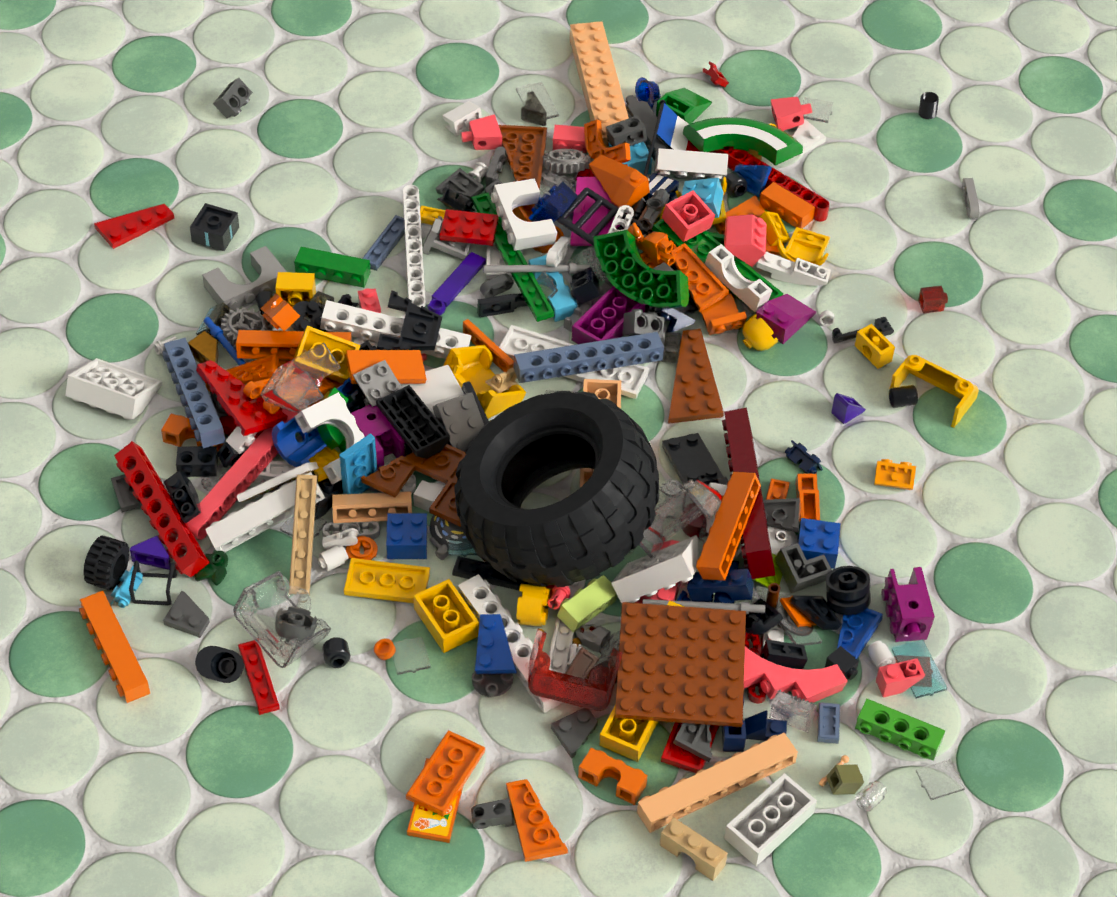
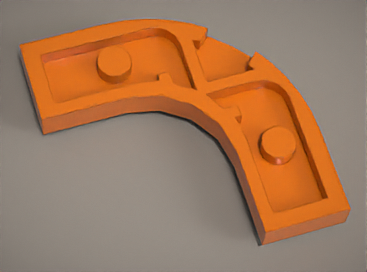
M596 119L584 124L585 145L591 158L595 160L600 155H604L620 163L631 160L630 144L625 142L614 147H606L602 138V124L600 120Z

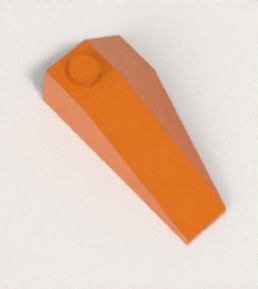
M600 155L589 163L591 171L596 179L600 181L603 190L607 192L610 201L618 208L623 205L631 207L650 193L648 178L630 166L604 155Z

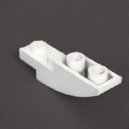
M768 252L756 264L757 268L771 272L770 278L808 286L827 285L831 271L799 258L793 262Z

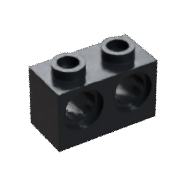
M591 267L572 275V283H570L572 290L570 291L574 300H578L580 305L600 296L599 280Z
M202 446L177 447V472L180 471L186 477L217 476L218 455L216 446L206 448Z

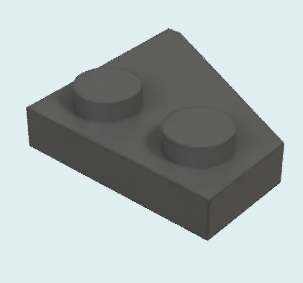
M461 168L436 187L438 194H443L442 191L445 187L454 189L459 192L457 198L462 194L472 199L473 196H477L484 191V186Z
M184 591L180 592L163 620L164 625L201 638L210 623L209 617Z
M683 723L673 744L709 762L712 758L710 751V725Z

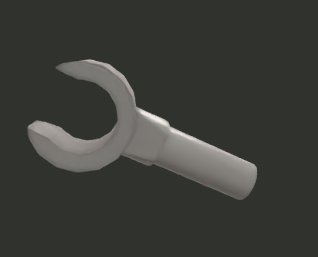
M431 537L429 539L430 542L437 548L435 551L436 556L440 560H444L449 555L447 546L439 544Z

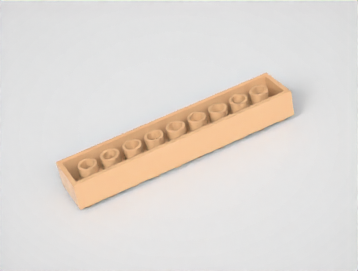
M603 22L570 24L569 40L590 121L596 119L601 121L603 142L608 148L609 142L607 141L606 127L629 117Z

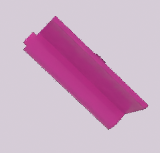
M577 177L575 198L584 188H589L611 202L607 192L603 190L600 181L596 177ZM587 196L575 208L573 224L584 215L595 203V200ZM601 205L580 229L589 234L610 210ZM614 218L597 236L608 234ZM571 231L570 246H593Z

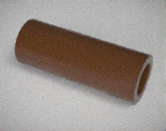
M777 583L769 584L766 603L774 609L777 608L780 586Z

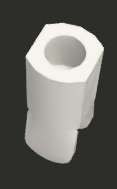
M350 528L341 533L323 537L322 545L325 550L334 546L356 545L358 543V530Z

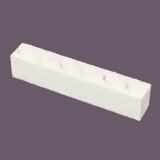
M309 472L302 475H312V473ZM296 480L283 484L280 489L265 494L260 500L248 503L245 508L230 513L223 520L213 522L210 527L206 528L205 530L215 550L227 552L293 516ZM318 483L316 490V503L325 499V496L322 493Z

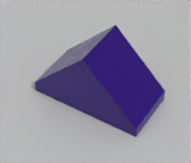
M836 393L831 413L845 424L862 414L866 409L854 398Z
M158 536L130 548L132 562L137 560L140 564L170 570L169 554Z

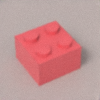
M694 190L667 203L662 214V219L683 242L710 229L715 214Z

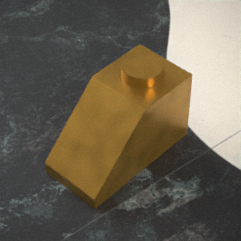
M203 331L188 342L196 361L203 363L212 360L218 364V341L212 335Z

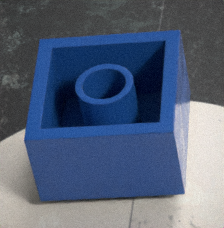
M387 513V559H427V513Z
M801 518L798 543L806 560L825 555L830 567L835 569L841 523Z

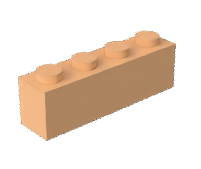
M411 491L399 492L396 497L386 493L333 495V523L387 521V513H412Z

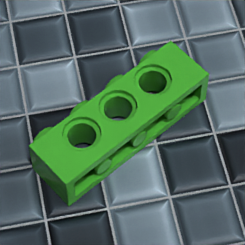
M866 699L855 729L860 730L864 734H870L883 742H889L903 750L911 751L922 758L933 761L945 734V730L870 699Z

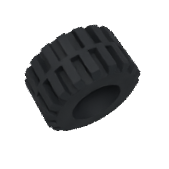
M103 535L98 537L91 545L85 559L83 576L86 583L110 591L115 589L128 566V544Z

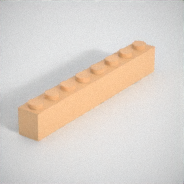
M785 733L778 736L773 735L767 741L761 744H754L742 753L737 752L725 761H718L713 767L699 770L690 778H683L671 787H664L652 796L643 797L638 802L637 814L651 833L669 824L673 818L678 820L796 763L798 751Z

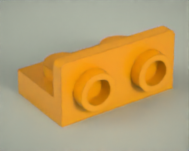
M889 459L877 461L874 485L913 490L916 466H912L909 462L892 463L893 461Z

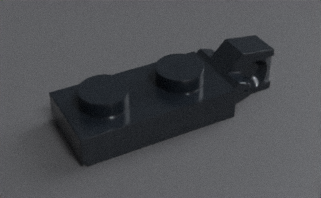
M521 293L478 299L477 314L481 318L511 313L517 307L527 306V303Z

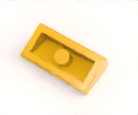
M765 211L759 217L767 224L766 238L770 246L777 245V239H781L782 244L790 241V237L778 213Z

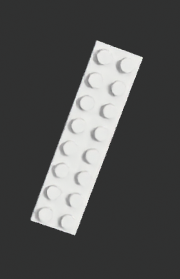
M511 325L499 348L514 360V354L574 344ZM637 364L564 377L583 383L584 379L620 380L621 395L636 399L649 374V368Z

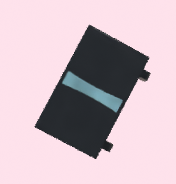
M205 203L190 226L192 242L225 251L239 229L238 212Z

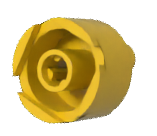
M521 584L519 591H522V596L518 597L517 623L520 625L542 627L548 619L549 608H545V606H547V601L550 598V588Z

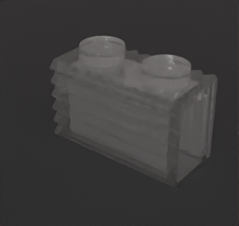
M778 690L771 705L769 718L787 721V725L809 732L815 718L817 705L816 703H809L808 700H801L800 697H793L789 693Z

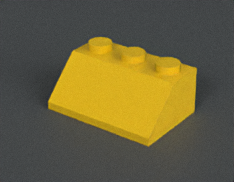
M307 326L297 347L294 363L304 370L343 384L350 377L345 355L346 350H359L361 345Z

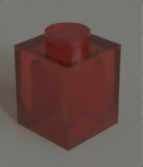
M942 286L920 289L918 301L922 312L944 311L945 303L948 302L947 293H944Z

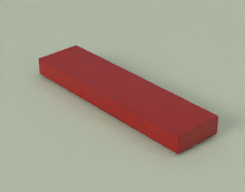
M258 639L238 644L259 715L279 710V703Z

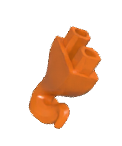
M635 222L628 228L627 231L635 236L636 246L644 251L656 266L663 262L669 266L675 263V256L670 254L673 249V243L668 241L667 234L652 232L643 237L641 230Z

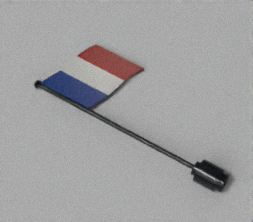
M660 100L659 102L661 105L644 171L646 177L656 136L670 149L700 152L683 135L684 127L689 124L677 116L666 105L665 100ZM641 199L631 206L634 210L633 218L638 220L646 207L644 200Z

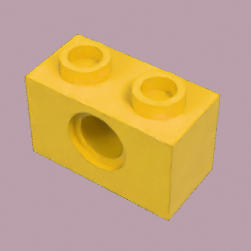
M872 324L857 331L854 346L877 369L892 362L895 346Z

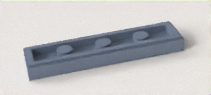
M395 215L362 258L370 260L371 269L377 271L403 237L404 218Z

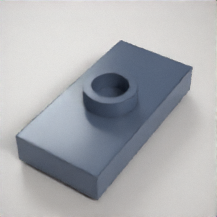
M819 702L817 742L838 744L840 704Z

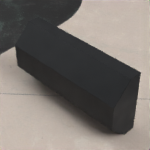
M410 385L376 401L377 407L416 457L428 459L440 453L450 441L449 433Z

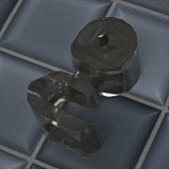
M665 333L663 360L661 362L678 363L679 333Z

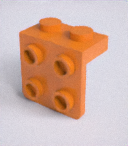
M732 294L701 311L709 335L739 329L744 326L747 319L745 311L739 313Z

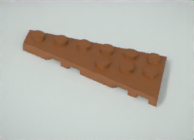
M499 125L502 134V146L506 149L505 155L515 182L535 178L540 190L547 127Z
M701 329L683 330L668 424L721 418L724 416V411Z

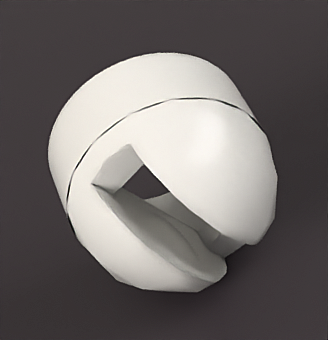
M829 310L821 312L820 323L823 326H831L834 323V314Z

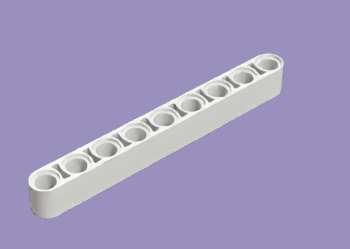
M407 185L403 188L408 299L421 308V306L425 307V286L419 189L415 185Z

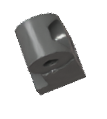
M509 798L478 804L471 808L472 823L476 829H484L489 826L505 824V827L514 826Z

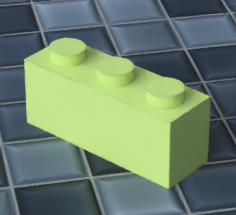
M602 575L598 579H592L585 589L580 588L571 599L566 598L562 601L557 617L574 633L579 627L585 625L612 605L618 596L611 582Z

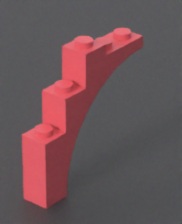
M745 646L744 689L760 683L762 691L767 694L769 699L791 691L793 699L802 708L841 692L848 682L837 664L822 669H792L763 659Z

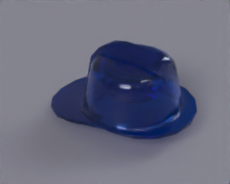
M643 77L637 80L635 93L638 101L647 102L650 108L653 109L654 103L661 98L659 86L657 83L648 81Z

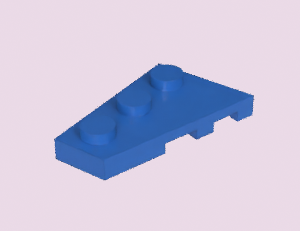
M867 608L865 611L855 615H843L837 648L843 647L858 659L882 621L883 614Z

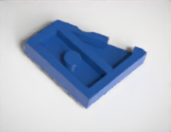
M739 164L735 167L734 172L739 173L746 179L747 191L760 197L772 167Z

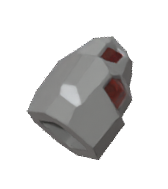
M582 625L576 630L577 637L583 646L592 651H602L610 639L611 631L601 625Z

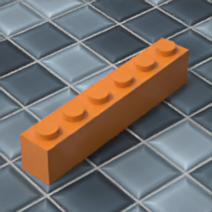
M238 330L236 340L237 358L260 359L277 353L279 359L292 360L304 331ZM326 332L352 342L351 332Z
M733 472L731 479L728 481L726 492L721 499V505L715 514L714 523L709 529L708 538L703 544V551L696 563L697 570L702 579L725 581L761 487L755 473Z
M102 590L80 599V615L83 620L87 619L88 621L86 627L89 634H94L95 636L93 641L97 650L101 649L103 652L101 654L102 661L105 666L109 665L110 667L108 672L111 680H116L118 684L116 689L119 696H124L126 702L129 703L149 695L148 681L104 591Z

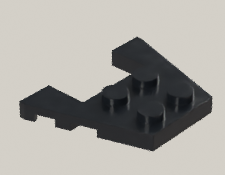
M392 290L387 308L406 312L400 338L380 333L376 350H435L442 316L423 306L420 308L413 304L412 300L407 297L404 299Z

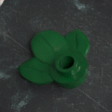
M223 551L205 554L209 564L195 574L197 582L210 577L217 586L223 581L227 574L226 567L228 565V556Z

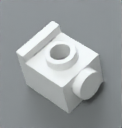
M236 427L226 442L241 454L255 441L254 436L257 432L243 436L241 434L242 429Z

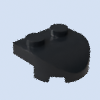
M760 598L753 604L765 605V613L749 612V614H746L745 632L753 635L766 633L775 627L783 617L780 612Z

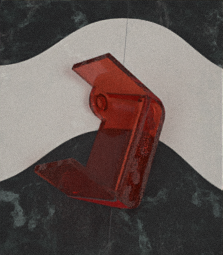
M538 628L529 661L528 689L536 696L595 711L605 710L610 703L623 652L613 648L608 667H593L588 679L549 670L550 657L546 652L542 651L547 633Z

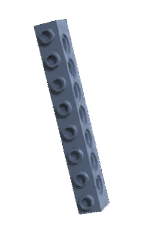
M658 332L514 354L513 368L519 383L661 361L663 360L664 346Z
M186 338L164 343L165 351H162V355L167 364L168 371L171 373L177 394L181 395L180 400L187 418H190V426L194 430L196 441H200L203 448L225 443L222 424L205 383L196 371L197 364Z

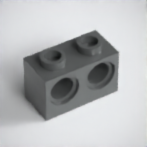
M237 78L227 85L213 105L226 119L231 116L235 117L242 111L240 108L250 101L249 97L253 92L240 78Z
M637 115L606 127L607 141L612 147L625 142L632 146L647 140L646 126Z
M632 309V312L624 313L623 335L634 336L658 332L660 339H663L664 317L657 316L655 312L643 313L641 309Z

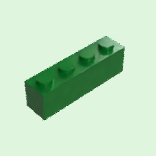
M302 246L294 261L295 273H315V278L362 288H365L371 273L370 260Z

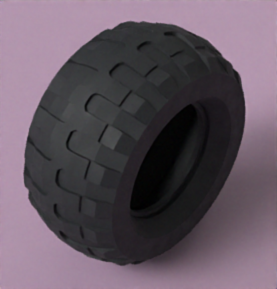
M556 391L550 394L531 397L507 408L490 420L481 429L479 434L471 440L465 449V457L457 466V483L454 485L457 515L460 519L463 533L483 561L508 579L517 583L527 582L529 585L541 587L548 585L566 587L575 582L587 581L599 576V573L619 564L625 559L624 556L630 550L635 549L644 538V531L652 525L655 519V507L659 502L657 460L643 429L611 400L607 398L598 399L596 394L590 392L572 393L571 391ZM574 469H594L588 481L565 499L541 508H521L526 497L536 487L553 476Z

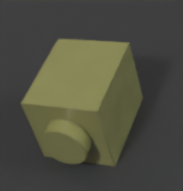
M857 764L835 765L826 776L833 795L855 794L864 783Z

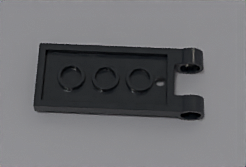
M699 433L662 441V447L691 500L702 498L701 488L705 487L697 482V480L707 486L710 482L727 485V477H723Z

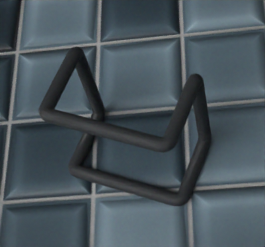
M136 560L129 586L132 603L171 605L172 578L177 577L175 563H171L169 574L142 573L143 577L168 578L166 585L167 601L135 600L133 587L136 572L141 573L139 562Z

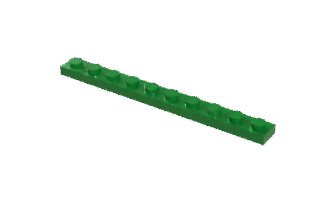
M488 192L472 197V202L478 213L497 215L496 206L492 203ZM499 217L494 244L505 264L528 265L521 251H514L512 244H509L508 234L506 230H503L502 220ZM510 272L536 321L539 322L554 317V311L533 273Z

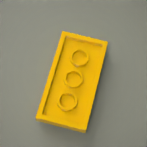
M351 558L344 595L414 603V595L427 589L430 567Z

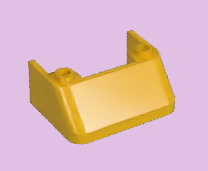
M910 355L903 361L893 374L890 388L899 387L911 373L962 399L955 408L951 424L953 428H955L977 399L979 392L978 387L973 383L917 355Z

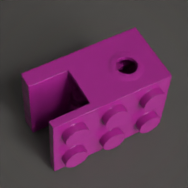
M368 405L350 413L354 416L359 430L365 437L370 433L375 437L377 471L379 467L384 466V457L391 454L395 458L407 456L404 449L405 441L377 405L374 407Z
M922 567L913 568L909 584L898 585L895 571L890 569L888 577H885V587L881 591L882 600L886 602L885 612L886 616L890 618V632L894 634L895 642L927 640L935 616Z

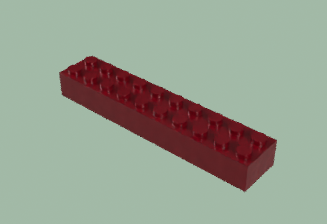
M747 407L724 411L725 419L722 420L723 430L727 431V433H724L726 445L729 444L726 447L727 457L731 458L728 461L730 472L755 473L760 482ZM761 487L740 540L741 544H745L741 547L743 559H747L744 560L745 569L749 570L752 579L775 576Z

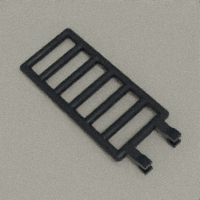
M584 188L558 216L557 222L594 246L593 237L597 236L614 218L619 208L593 190ZM587 196L595 200V203L575 224L566 219ZM601 205L610 210L589 234L580 229ZM627 213L623 214L622 219L625 220ZM633 218L632 221H631V225H632L634 222H635L636 225H637L638 220H636L635 218ZM622 225L617 228V230L624 229ZM652 229L648 231L641 230L642 235L654 232Z

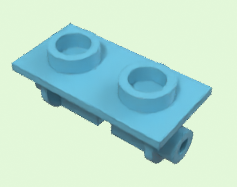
M133 566L130 571L125 570L120 579L123 582L120 587L116 585L110 595L113 597L110 605L114 601L118 602V606L121 608L129 605L131 597L128 589ZM136 572L133 587L135 592L143 581V574L140 572Z

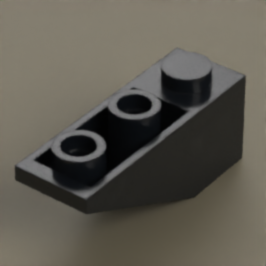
M178 471L164 481L185 524L201 513L198 494L192 482L183 473Z

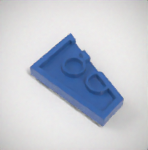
M480 614L475 664L476 674L517 673L501 615Z

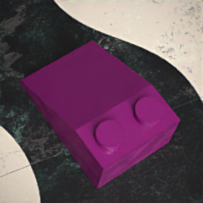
M785 294L767 301L756 311V319L762 318L774 332L771 336L774 339L777 337L778 341L784 344L816 314V311L789 294Z

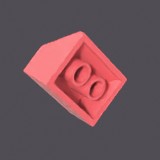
M753 214L727 217L725 220L724 247L734 256L753 267L766 253L767 224L762 218H757Z

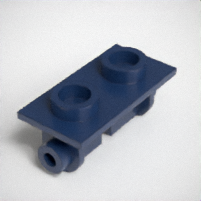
M791 440L793 447H788L785 450L787 458L796 465L802 460L799 468L807 474H816L817 468L821 471L823 470L820 465L821 460L815 454L810 455L806 452L807 449L800 442L796 444Z

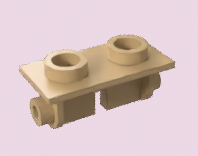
M510 368L507 372L496 374L493 378L485 381L492 390L498 393L508 390L512 385H518L515 381L517 376L514 368Z

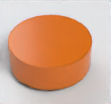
M386 638L379 640L374 646V652L381 660L390 659L396 651L393 642Z

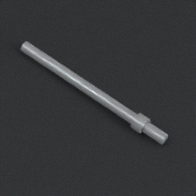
M576 263L558 265L557 267L547 265H483V273L568 272V274H576V272L589 268L590 265H577Z
M643 599V604L667 605L669 600ZM673 601L685 607L746 611V614H749V612L765 613V605L749 604V602L736 604Z

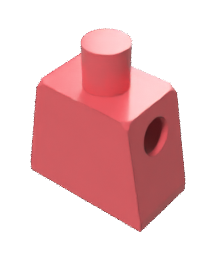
M798 97L771 99V109L776 126L782 131L802 125L804 123L803 115L812 113L811 104L801 105Z
M495 114L470 121L469 131L461 132L462 142L472 141L475 150H495L497 147H502V134Z

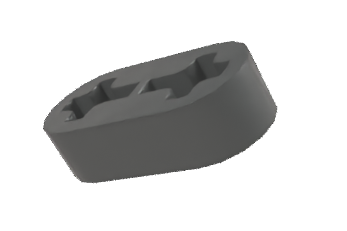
M504 273L485 281L480 287V292L485 298L494 297L509 290L513 286L514 281L508 274Z

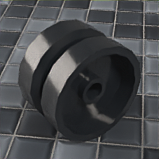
M841 566L827 574L826 598L828 605L834 612L843 615H855L869 607L871 603L870 576L864 569L856 566Z

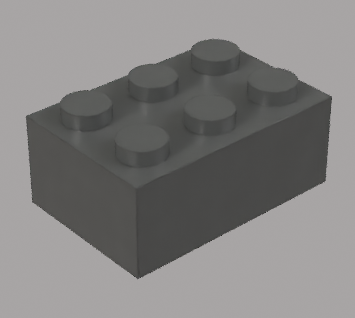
M471 392L438 403L432 407L436 419L450 435V441L447 444L465 452L471 440L484 427L473 393Z

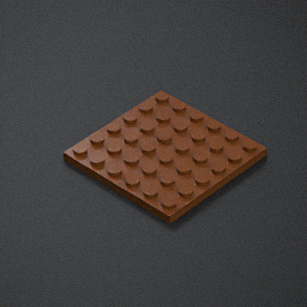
M622 602L615 718L742 727L746 611Z

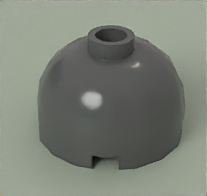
M289 606L288 610L282 611L283 608H280L275 618V629L279 637L291 645L308 641L316 629L317 617L313 618L310 616L311 612L301 607Z

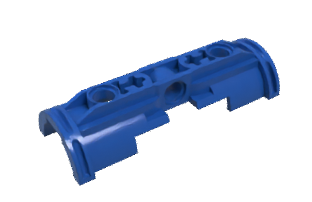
M349 377L337 390L344 396H347L359 385L351 384ZM295 417L285 424L281 421L272 430V440L275 448L281 457L294 467L310 463L309 459L327 446L322 440L317 427L308 433H303ZM296 433L301 434L302 442L296 440Z

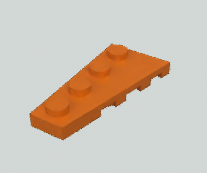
M524 779L506 783L525 862L568 854L565 843L561 841L558 831L550 822L547 812L542 808L540 800L529 781Z

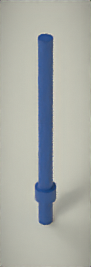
M206 317L203 322L211 330V335L219 340L238 365L245 364L246 362L243 358H237V351L223 335V330L216 326L210 317Z

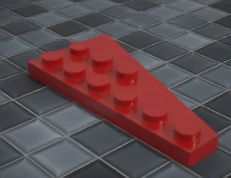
M210 360L197 364V373L205 383L211 386L210 391L213 394L216 393L218 402L228 416L234 418V424L242 429L241 434L243 436L274 427L281 421L287 422L288 416L280 409L274 414L263 408L265 399L260 395L256 399H251L243 392L245 384L220 367L216 362Z

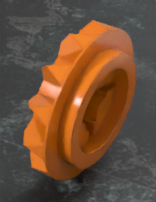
M366 536L357 537L358 543L356 545L346 546L348 559L372 560V558L376 557L378 551L376 542ZM361 546L364 548L363 554H360Z

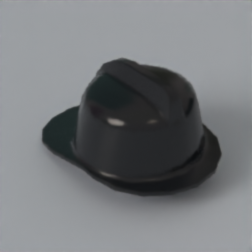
M218 646L204 647L198 652L195 659L196 669L201 676L223 683L236 681L244 669L243 659L239 653Z

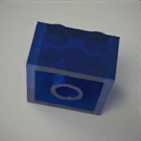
M563 181L558 186L555 184L548 191L550 194L545 193L539 200L540 204L537 203L531 209L533 213L528 218L532 222L552 219L554 223L563 215L578 195Z

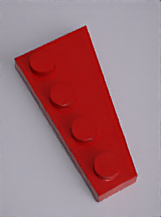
M164 203L94 223V226L114 249L175 218L174 213Z

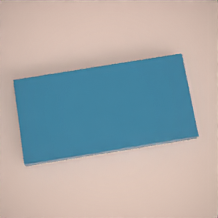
M371 433L339 454L343 494H362L370 488V486L361 483V477H367L377 471L375 437Z

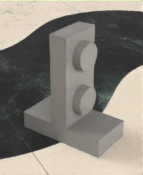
M435 218L424 242L422 252L428 255L432 246L464 260L471 243L440 240L439 229L442 220Z

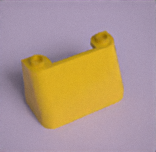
M485 345L451 348L443 366L449 365L461 389L463 383L471 382L488 419L522 402L526 391L520 385H512L509 390L498 393L485 383L486 380L493 378L495 375L490 369L493 355Z

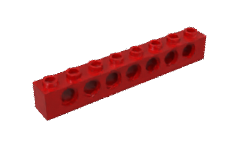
M131 441L114 455L117 460L116 465L125 474L126 477L124 479L127 484L134 489L133 495L135 498L141 501V509L146 515H149L151 526L159 533L158 538L167 546L168 549L166 551L175 560L177 571L180 574L192 577L207 566L209 561L187 523L185 524L182 521L171 496L144 450Z

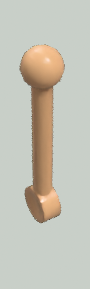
M843 755L837 765L848 763L849 757ZM826 776L819 782V785L822 787L828 781Z

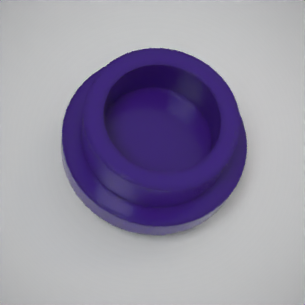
M440 299L431 300L427 307L438 315H442L446 311V306Z

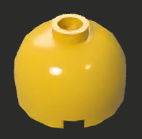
M754 314L743 326L742 333L745 338L743 342L749 349L753 347L757 351L768 350L778 342L777 337L773 339L771 336L774 334L772 329L762 318L757 320V315Z

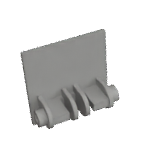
M386 360L353 375L366 396L364 399L366 406L371 405L374 407L377 400L402 389Z

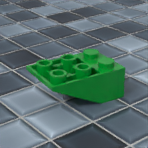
M686 88L670 91L657 101L656 117H658L661 105L659 103L660 100H665L666 105L677 116L691 124L712 104V101Z

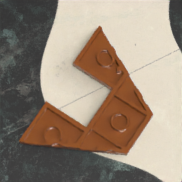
M446 444L440 453L428 459L416 457L414 453H411L405 457L400 456L386 466L379 467L378 471L367 477H361V483L393 497L398 495L415 470L443 482L446 485L430 506L429 513L461 527L456 510L454 485L457 483V466L466 455L464 451Z

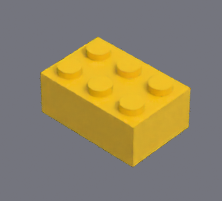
M450 579L414 595V610L443 653L478 637L479 621Z

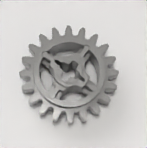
M557 149L549 151L548 154L545 153L543 156V167L556 173L571 174L585 171V169L589 168L590 156L587 153H583V151Z
M244 307L243 310L236 308V312L230 310L229 314H224L220 328L223 330V335L227 340L232 341V346L236 345L238 330H272V325L260 315L261 311L254 312L253 308L247 310Z

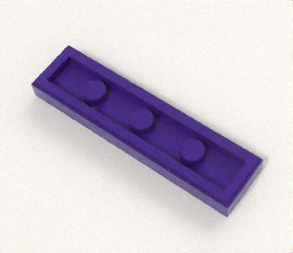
M471 252L431 296L432 300L440 299L448 307L481 270L483 265L486 264V258Z

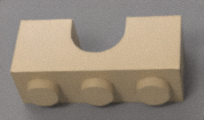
M673 818L661 832V847L676 857L681 852L686 853L694 860L696 864L695 869L712 881L725 867L728 853L676 818Z

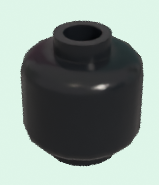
M730 172L725 176L727 183L726 193L735 198L742 196L746 192L747 181L742 175L737 172Z
M333 637L323 644V656L328 666L341 668L349 662L351 655L348 642L345 639Z

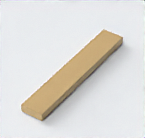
M297 475L289 595L310 596L317 475Z

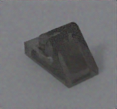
M533 91L528 92L527 100H525L526 106L521 108V119L545 126L547 112Z

